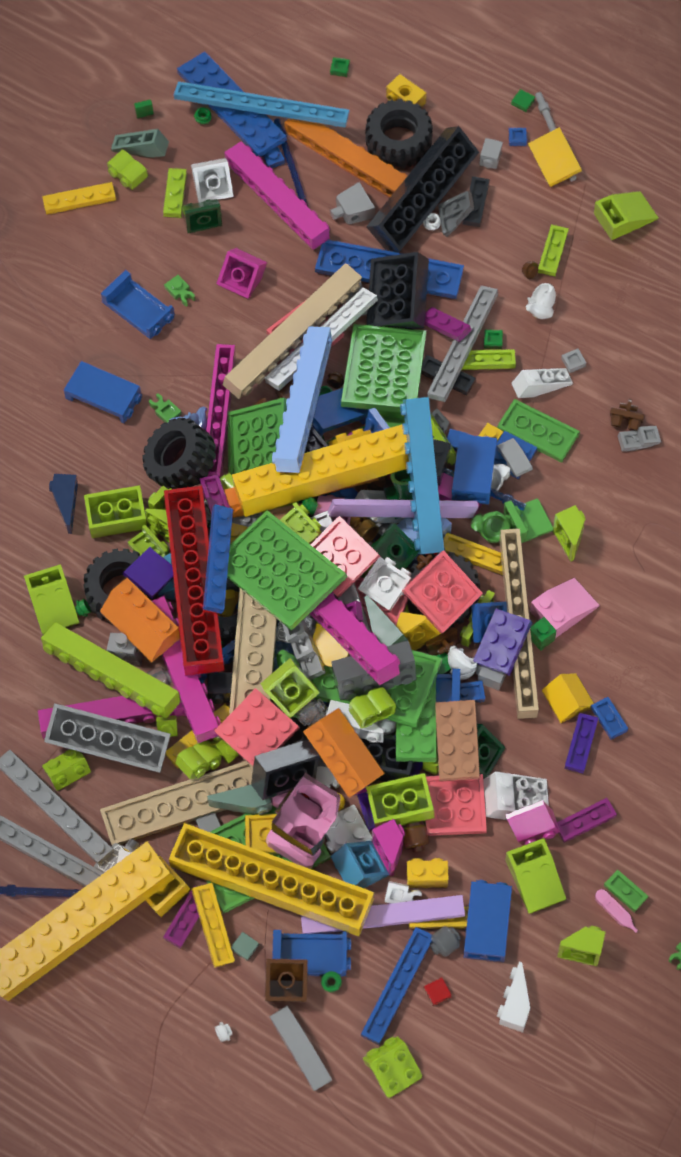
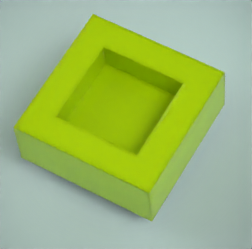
M176 715L168 716L167 719L156 717L158 731L171 734L170 737L178 736Z

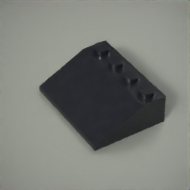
M419 252L371 259L369 291L377 295V301L367 310L366 325L413 330L424 328L429 259Z

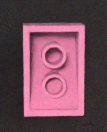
M573 578L547 590L533 600L530 612L538 621L545 617L557 630V638L597 609L599 604Z

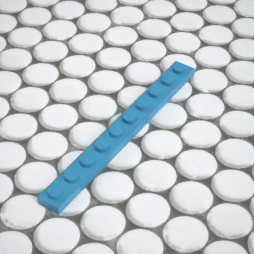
M179 81L174 92V99L345 128L349 118L348 109Z

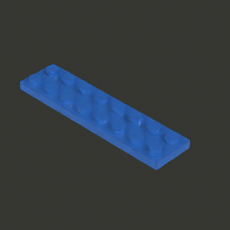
M205 51L177 68V73L186 83L244 92ZM208 105L244 144L252 149L256 156L262 157L287 141V136L266 114Z
M327 240L321 244L315 273L332 276L346 263L362 276V282L369 283L372 258L402 253ZM429 259L427 294L457 299L464 265Z

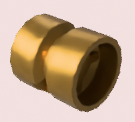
M351 517L349 526L367 544L377 536L379 526L367 517Z

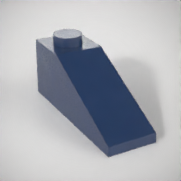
M54 474L53 481L50 480L49 491L53 493V498L68 534H72L78 490L77 475Z

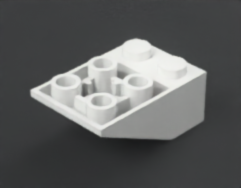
M494 772L483 779L486 817L507 819V814L540 801H544L549 806L547 779Z

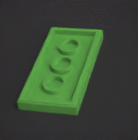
M516 399L513 400L497 425V428L503 432L506 431L536 446L537 451L561 463L580 434V431Z

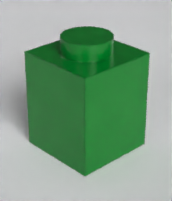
M543 617L530 627L531 641L541 651L555 641L557 630Z

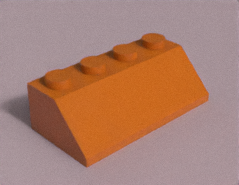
M128 578L111 591L100 610L151 663L180 639L179 627Z
M337 708L303 731L349 798L385 774L340 708Z

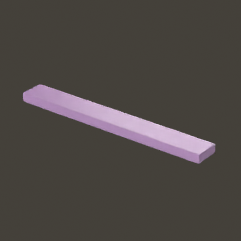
M333 499L328 509L329 517L415 518L414 512H411L410 508L411 500ZM439 501L441 518H473L479 507L477 501Z
M463 895L371 906L363 929L465 917ZM301 915L303 934H324L342 931Z

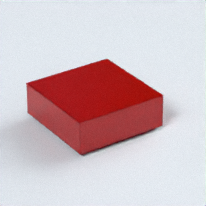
M439 978L424 986V990L433 1006L452 996L443 978Z

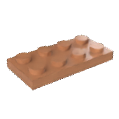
M475 700L436 702L439 780L480 779Z

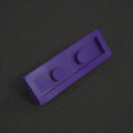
M579 713L564 769L584 774L598 717Z

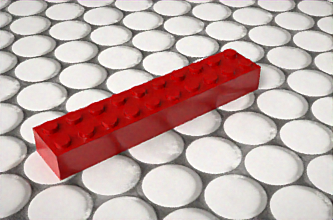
M202 486L164 490L185 676L225 671L218 613L203 609L209 549Z

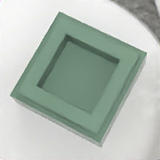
M242 932L231 946V949L248 961L258 948L259 943Z

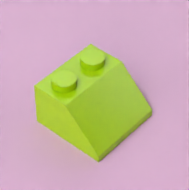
M576 505L555 514L553 533L570 562L575 559L582 538L584 521L586 520L584 513L581 510L579 511Z
M596 926L582 928L560 942L557 957L597 967L606 931H601L602 929Z

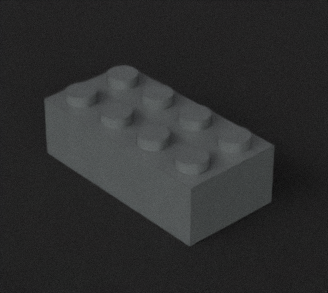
M409 641L387 646L389 652L392 655L395 654L400 661V665H398L400 674L381 685L352 656L331 661L334 683L339 699L351 700L356 696L367 695L374 688L384 687L385 690H388L395 685L410 684L416 680L415 659Z

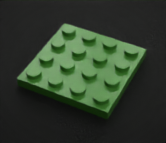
M286 398L228 412V473L232 475L272 463L273 452H276V439L280 438L279 428L280 425H283V413L287 411Z

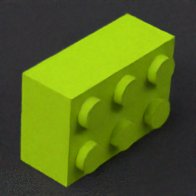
M140 485L84 495L91 538L142 530L143 525L147 526Z
M425 773L366 787L375 828L393 819L397 825L404 826L435 818Z

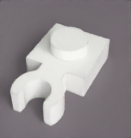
M389 881L384 902L392 904L414 901L412 899L413 896H421L422 892L416 889L410 892L408 891L409 885Z

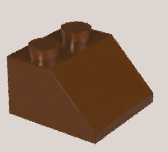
M266 959L265 1001L307 1002L308 959Z

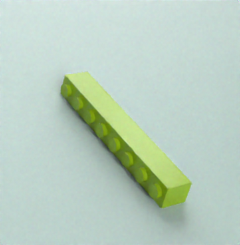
M56 622L41 637L43 649L46 653L55 655L63 663L71 664L79 672H85L93 680L101 681L109 689H115L120 692L123 697L131 698L139 706H145L157 716L167 719L181 702L179 691Z

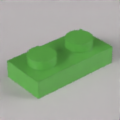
M619 870L604 883V887L634 913L648 899V895Z

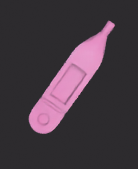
M598 890L596 892V902L621 926L631 928L635 933L638 931L633 925L630 914L607 891Z

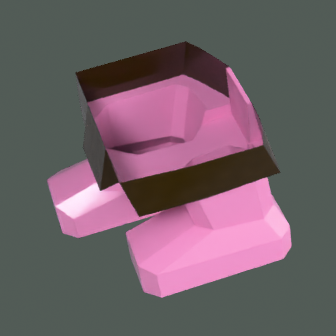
M305 773L292 790L270 798L272 806L277 808L275 810L277 815L272 821V829L267 835L266 843L268 847L293 863L311 869L321 854L320 848L325 842L326 832L337 818L340 794ZM301 793L306 794V795L309 796L310 798H309V799L305 798Z

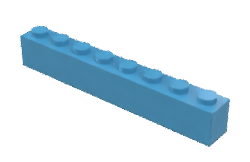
M429 397L405 399L403 404H400L401 415H404L405 423H402V430L407 438V442L404 443L405 454H408L409 462H406V469L411 477V481H408L409 493H412L413 500L410 501V508L415 516V520H412L413 531H416L417 539H414V547L416 551L418 550V554L439 553L444 550Z

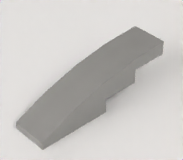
M303 619L292 631L282 623L287 640L291 643L296 659L300 662L302 670L308 678L313 680L325 674L323 663L305 620Z
M286 1006L269 1016L313 1091L330 1082L332 1079L289 1007Z

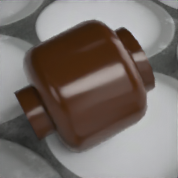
M420 822L404 825V848L412 849V853L424 850L423 846L429 843L426 826L420 825Z

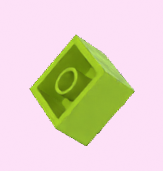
M291 658L260 683L264 691L289 718L320 693L316 685Z

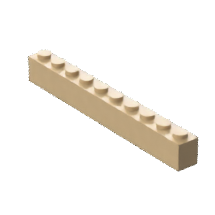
M345 263L225 376L223 386L238 399L243 395L247 396L256 383L260 384L264 380L265 374L268 371H273L280 360H285L292 349L295 350L299 347L304 334H307L308 327H320L328 314L331 316L337 310V306L340 303L343 305L352 292L356 293L361 287L360 281L362 276Z
M520 529L500 530L499 542L507 612L529 619ZM529 629L512 669L517 719L537 718L539 710L531 632Z

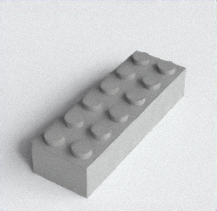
M54 703L44 742L161 772L171 734Z

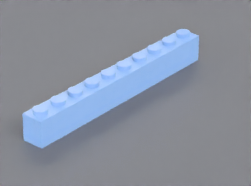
M308 327L307 334L303 336L304 346L300 348V359L297 360L296 365L297 372L293 374L294 384L290 386V398H287L286 401L287 411L283 413V425H280L279 428L280 438L276 439V452H273L272 463L275 464L277 472H300L332 345L330 327Z

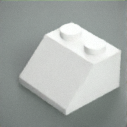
M226 158L191 164L198 202L208 199L219 200L234 197Z

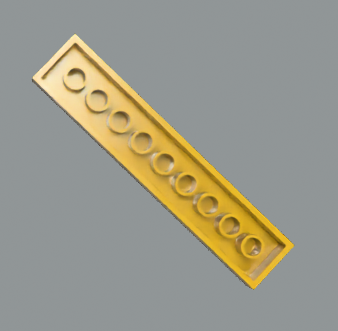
M398 425L304 453L299 473L277 472L275 464L270 463L232 474L234 489L244 516L247 517L405 470L406 462H409L408 454H405L404 443L407 442V438L403 434L402 425Z
M184 823L169 857L170 867L342 931H347L356 936H360L374 901V892L186 823Z
M145 842L0 949V995L2 998L10 1001L175 879L148 842Z

